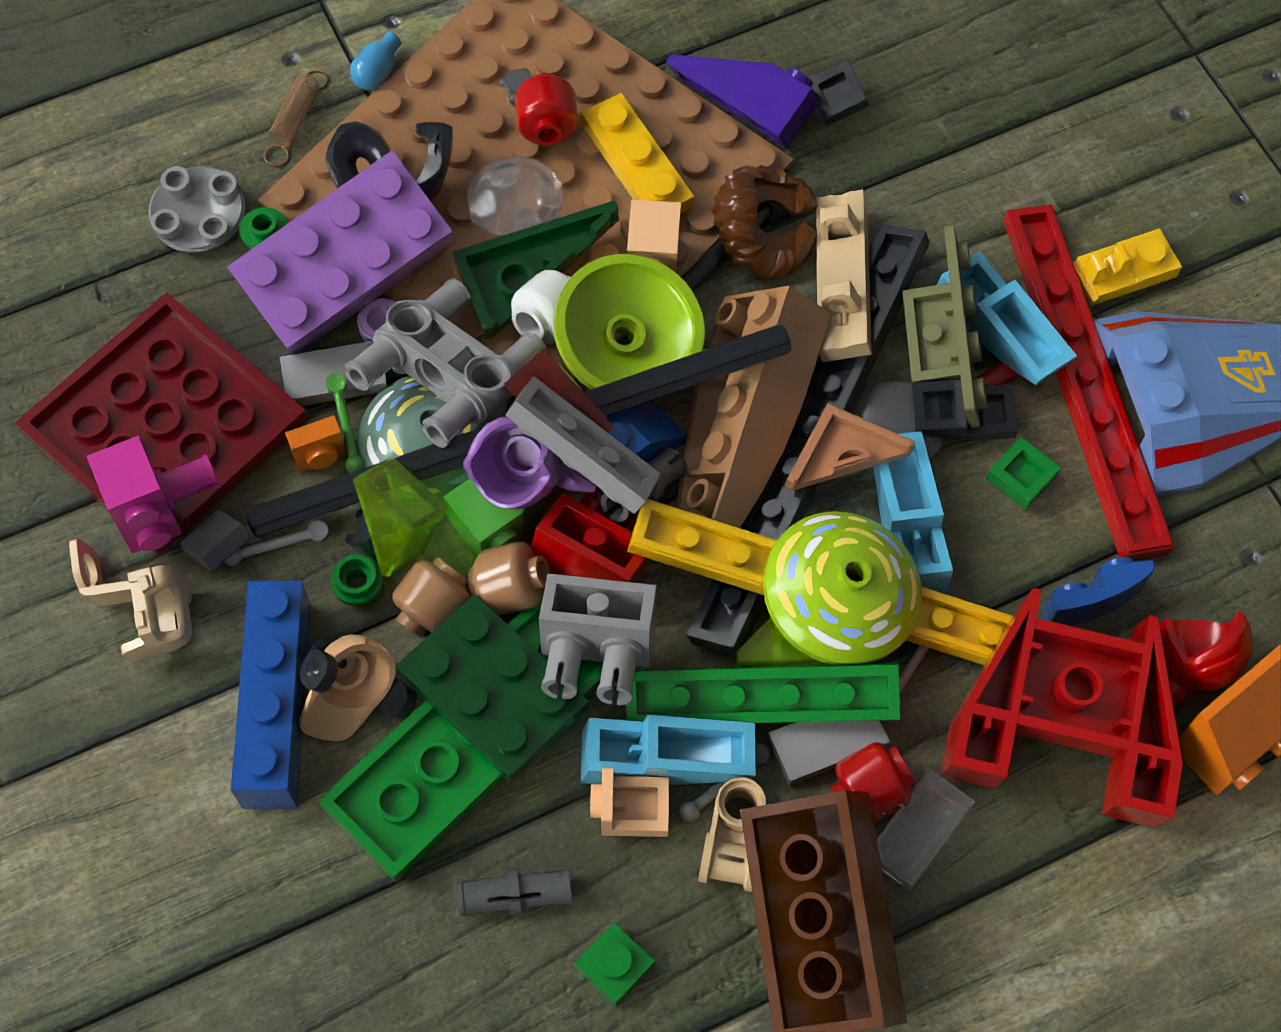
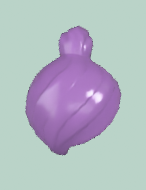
M501 417L486 424L475 437L463 461L464 470L467 471L470 482H473L483 497L493 505L511 510L523 509L538 503L551 493L555 485L571 491L591 493L595 491L597 486L580 472L566 466L559 456L537 439L523 433L518 425L508 417Z

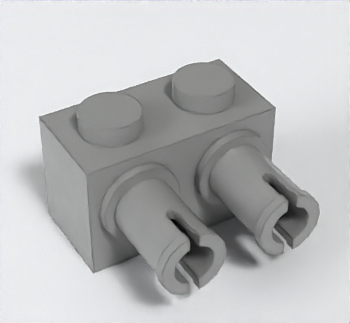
M547 574L539 615L542 655L548 656L545 677L541 685L542 691L546 695L557 699L561 679V684L564 685L562 699L573 698L577 693V680L581 659L603 662L600 683L596 692L597 697L602 702L612 705L614 688L617 685V691H619L617 705H625L631 702L636 666H650L656 628V585Z

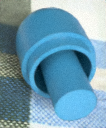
M386 32L379 43L375 41L370 42L354 58L350 66V77L357 87L367 91L375 90L393 72L394 65L396 64L394 53L402 44L396 34Z

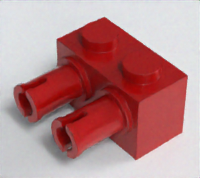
M596 486L594 492H586L579 502L562 493L536 527L531 545L537 556L541 555L547 560L551 574L640 583L649 558L627 552L639 510L635 514L632 513L625 526L621 527L606 518L611 509L604 513L601 506V497H598L601 488Z

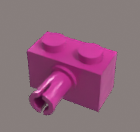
M139 436L86 456L107 510L132 554L141 550L152 551L166 545L171 538L182 534L172 510L176 508L174 502L209 488L220 486L207 454L163 473L160 468L155 470Z

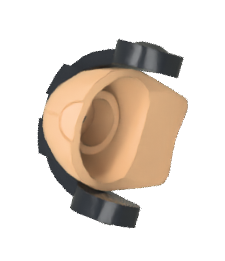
M352 634L342 636L334 642L317 638L307 653L300 670L301 681L310 691L299 719V727L303 733L309 736L340 742L352 737L377 705L386 716L399 721L405 720L415 708L417 694L406 681L395 677L396 661L386 648L373 639Z

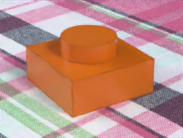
M334 415L285 432L299 472L310 468H326L332 465L338 458L347 455L343 437Z

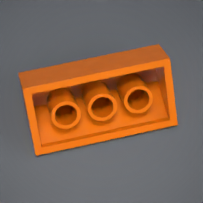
M1281 644L1201 711L1178 738L1182 760L1217 796L1231 784L1239 791L1247 786L1264 770L1257 761L1269 751L1277 758L1281 756Z

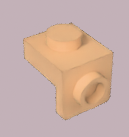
M602 767V784H591L590 818H601V836L668 837L669 777L614 776V768Z

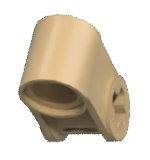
M734 778L727 781L717 794L710 833L707 832L698 882L707 883L711 878L741 884L745 891L752 892L741 819L731 817L725 809V804L733 798H744L753 807L766 805V796L763 789L755 781L748 778Z

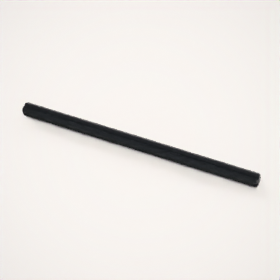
M777 324L564 398V400L590 420L596 421L789 354L792 351L790 338L785 327ZM483 427L455 436L444 448L431 444L250 507L246 511L248 525L256 537H261L368 500L370 496H380L463 467V461L468 454L470 446Z

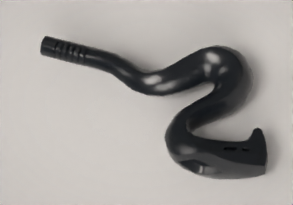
M356 121L341 124L334 133L325 156L326 165L336 188L338 189L359 174L356 165L358 158L362 157L372 165L389 153L391 149L380 132L367 124ZM423 122L416 124L415 132L427 141L428 148L423 170L416 183L430 202H432L442 187L450 165L453 148V127L445 123Z

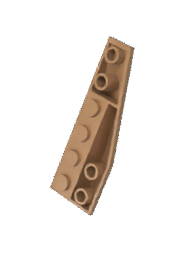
M791 286L725 296L722 304L719 306L715 316L716 323L707 349L781 324L788 332L792 351L778 358L695 386L684 451L687 471L680 478L675 508L740 528L763 492L786 447L802 408L831 316L829 311ZM666 564L665 570L673 574H696Z

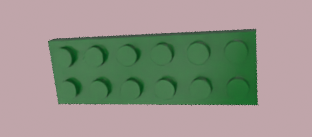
M541 601L538 607L521 611L507 625L541 657L548 661V656L542 655L539 628ZM581 659L577 690L586 699L599 686L603 662ZM425 701L321 797L318 802L321 808L397 883L505 777Z

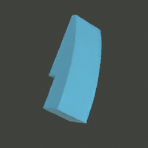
M980 251L970 256L971 270L962 271L964 286H973L977 315L968 316L969 332L978 331L980 343L1013 371L1035 385L1075 360L1077 355L1016 280L1006 284ZM949 270L941 275L937 285L950 283Z
M922 431L900 433L899 435L915 441L911 455L873 467L882 526L892 532L902 542L912 556L920 576L921 587L940 593H948L953 568L942 530L944 513Z
M647 715L643 722L589 718L582 730L581 783L602 784V767L614 768V776L669 777V785L727 782L734 778L753 779L756 776L755 723Z

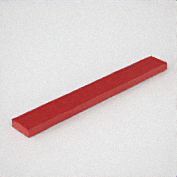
M1053 205L1007 210L1003 222L1028 295L1077 355L1075 360L1055 373L1119 558L1129 557L1135 561L1169 555L1175 546Z

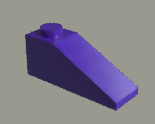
M671 54L666 61L677 78L785 149L788 148L819 103L811 88L814 84L812 80L793 67H790L786 72L771 63Z

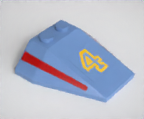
M1142 311L1094 319L1110 366L1119 364L1143 427L1145 436L1139 448L1157 496L1200 488L1281 440V324Z

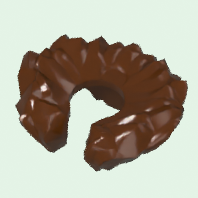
M759 165L758 168L743 166L734 169L731 174L726 175V182L720 186L719 192L714 196L716 204L712 213L715 217L713 223L719 228V240L725 244V252L732 255L731 264L739 267H750L751 272L756 273L758 278L764 280L780 279L792 269L802 266L816 245L817 235L815 230L803 222L797 230H789L781 235L767 234L756 223L758 205L770 202L779 205L792 216L809 213L816 206V197L812 188L808 187L801 178H793L783 169H773L763 165Z

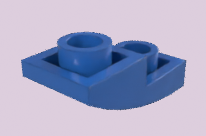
M1129 557L1112 559L1104 563L1103 566H1100L1089 587L1085 583L1076 582L1057 588L1056 591L1052 592L1042 611L1044 620L1072 626L1098 618L1115 610L1143 589L1155 570L1153 561L1134 562Z

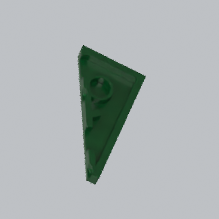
M615 200L453 251L455 266L463 285L471 296L469 301L485 340L492 338L512 320L511 300L517 290L536 274L544 270H556L563 273L619 221L618 206Z

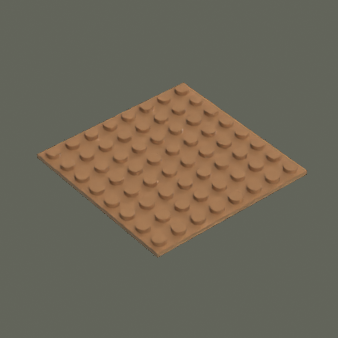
M472 0L257 201L260 207H269L280 211L285 216L287 223H290L335 191L337 188L326 165L325 156L329 143L341 124L356 121L367 124L380 132L390 146L391 151L393 150L415 181L423 170L428 148L427 141L416 134V124L438 122L452 126L453 148L450 165L442 187L431 203L451 228L454 244L381 295L383 298L392 299L396 302L402 300L425 301L450 278L462 283L454 263L453 251L614 200L618 206L619 221L572 263L563 274L572 277L580 268L595 259L614 254H627L631 200L633 199L580 123L581 111L617 94H623L694 195V207L680 214L676 272L680 277L719 241V228L713 223L715 217L712 212L716 204L714 196L719 192L720 186L726 182L725 176L731 174L734 169L743 166L758 168L759 165H763L773 169H783L786 172L792 166L794 159L558 0ZM526 68L530 71L532 77L542 73H549L568 81L576 93L578 126L574 134L564 142L550 146L533 144L523 138L517 129L516 107L509 103L505 88L499 86L501 77L505 78L513 70ZM362 157L357 159L356 165L359 173L370 166L366 159ZM471 303L449 319L451 323L497 355H502L522 336L516 330L511 320L492 338L485 340ZM622 333L614 334V338L616 339ZM555 342L551 345L545 344L548 353H546L547 357L534 366L521 380L529 382L534 376L555 393L559 394L576 377L564 363ZM521 383L520 386L524 388L526 385ZM519 389L514 395L518 397L522 390Z

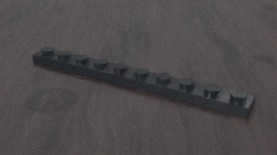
M881 224L869 249L872 355L822 362L820 355L818 356L802 408L786 447L763 492L741 525V529L778 540L789 527L803 519L819 483L792 491L786 488L787 479L827 403L852 413L904 301L903 291L909 290L930 242L926 231ZM712 579L686 634L691 644L739 658L765 602L764 595Z

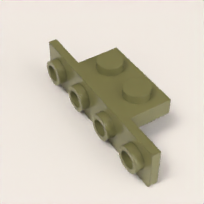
M950 225L944 226L950 283L903 291L912 383L961 380L966 417L970 428L980 427L978 409L987 408L988 406L984 378H975L973 362L982 361L978 331L969 332L968 316L977 315L973 286H964L962 271L971 270V259L968 241H958L955 227Z

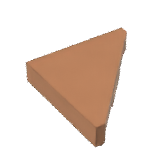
M827 403L787 479L786 488L794 491L908 457L913 451L915 441Z

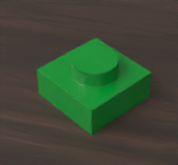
M1020 437L990 468L986 480L1026 511L1057 478L1061 467L1024 438Z
M613 922L574 963V966L610 1003L617 1007L655 966V961Z

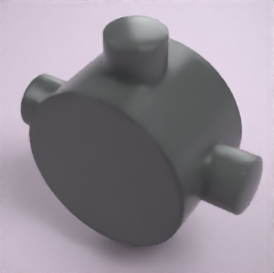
M526 68L513 70L505 78L501 77L499 80V86L505 88L506 96L512 105H515V94L519 86L532 77L530 71Z

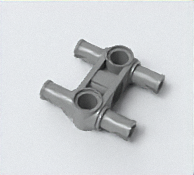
M452 278L447 280L441 288L425 301L402 300L391 305L387 310L386 323L375 331L373 343L344 365L346 368L344 372L347 378L360 390H368L392 367H397L444 400L446 403L422 422L424 424L422 430L426 437L433 444L442 448L446 447L470 423H488L501 418L507 410L508 400L518 392L521 378L539 362L543 361L547 357L546 353H548L547 347L540 337L532 332H526L502 355H497L451 323L449 319L462 308L467 307L471 299L467 288L460 281Z

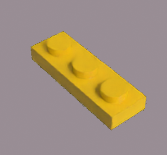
M622 93L580 112L581 125L633 200L681 203L680 214L694 207L693 193Z

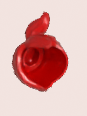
M1241 611L1236 612L1235 617L1225 624L1190 619L1175 621L1165 619L1159 624L1173 708H1177L1184 701L1188 691H1212L1233 683L1245 670L1252 655L1253 639L1251 626Z

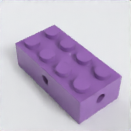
M392 150L231 263L227 268L291 355L307 349L360 311L361 308L377 299L454 244L451 228Z

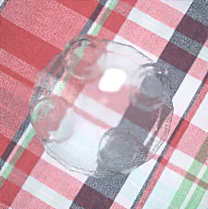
M523 156L499 158L484 165L473 176L467 191L469 217L475 224L498 236L554 220L558 217L563 204L561 182L552 169L538 160Z

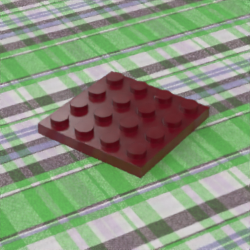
M166 292L26 412L15 424L25 437L106 510L107 507L86 457L87 455L139 436L155 470L160 468L163 473L207 454L220 486L209 488L174 502L176 508L172 510L181 532L184 534L287 439L285 432L299 428L308 420L306 410ZM181 535L171 538L166 545L152 551L157 556H160Z

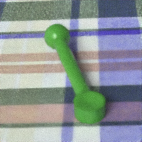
M333 373L327 377L326 386L328 391L334 394L348 454L345 467L351 473L364 468V460L358 455L344 396V391L347 388L346 379L340 373Z

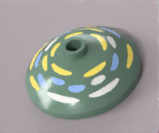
M410 376L403 377L383 389L367 407L359 426L358 452L359 456L364 460V468L433 444L424 434L422 422L434 414L446 402ZM470 423L458 435L483 427L488 423ZM463 466L383 495L400 505L426 511L445 510L443 496L467 481L469 477Z

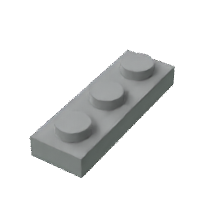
M534 376L505 414L506 417L518 425L523 433L537 439L559 456L566 466L580 472L601 488L608 498L622 504L633 514L647 501L661 474Z

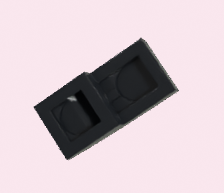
M961 380L912 383L915 432L922 431L924 436L953 439L1016 438L1018 429L1013 384L985 386L988 407L978 409L980 427L970 428L964 410Z

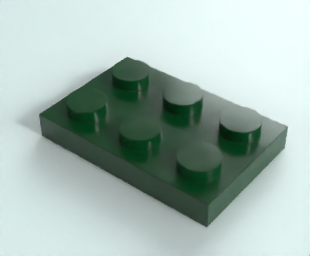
M476 594L472 595L396 665L397 673L510 783L589 708V701L578 690L573 698L562 699L564 685L561 684V679L557 699L546 695L542 691L541 685L545 677L547 661Z

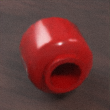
M542 73L527 79L519 86L515 94L517 129L523 138L533 144L550 146L564 142L574 134L578 126L576 93L568 81L553 74Z
M874 742L837 763L836 775L839 783L830 788L832 792L843 790L869 792L873 822L876 823L907 806L912 799L910 788L917 785L896 746L888 750L882 743Z

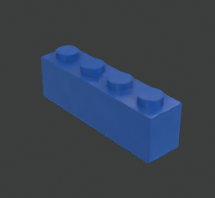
M248 581L231 791L242 809H297L303 733L299 727V719L305 704L306 689L300 678V670L308 653L311 603L302 581Z

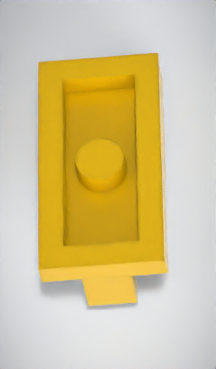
M1160 228L1079 256L1073 262L1084 295L1090 306L1176 278L1182 268Z

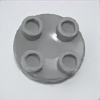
M174 166L162 174L161 183L151 197L148 213L149 221L156 236L167 246L182 252H204L224 244L237 232L245 214V199L234 175L230 172L206 166L185 169L180 166Z

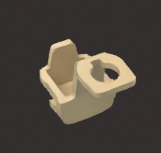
M79 538L69 541L72 573L82 595L100 606L133 602L134 619L140 638L121 645L122 656L130 661H139L158 655H165L177 651L191 640L192 623L189 604L192 600L190 581L182 573L170 566L159 565L127 573L128 581L103 584L99 556L96 550ZM83 559H84L85 562L87 563V566H88V569H89V573H90V579L88 578V576H87V574H86V571H85V568H84V564H83ZM153 599L156 601L160 631L157 630Z

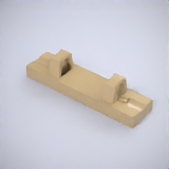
M864 190L850 191L842 195L817 197V304L831 313L819 351L822 362L872 355L868 206Z

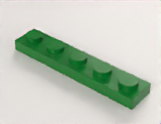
M877 663L861 665L635 669L632 688L633 697L631 702L626 704V720L643 722L647 715L750 723L900 720L898 663Z

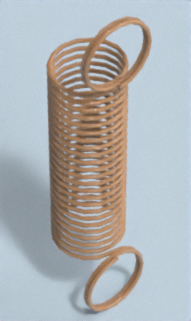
M312 70L306 74L302 73L295 80L269 130V135L273 140L286 146L276 144L271 145L265 150L264 160L268 165L278 167L288 161L289 154L284 147L291 145L317 92L327 85L328 78L323 71ZM314 72L324 74L326 77L325 84L320 87L319 82L309 74ZM272 131H273L277 136H279L280 138H283V139H286V140H289V141H285V140L279 139L278 137H276V136L272 133ZM271 134H272L275 138H277L278 140L283 141V142H289V143L279 142V141H277L276 139H274V138L271 136ZM273 147H281V149L287 152V159L281 164H271L265 158L267 151Z

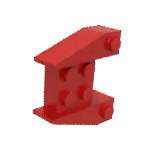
M1033 588L1018 606L950 723L940 776L994 789L1008 776L1015 734L1111 757L1101 815L1156 828L1174 819L1183 763L1158 617L1149 615L1132 631L1131 640L1038 619L1037 613L1042 590Z

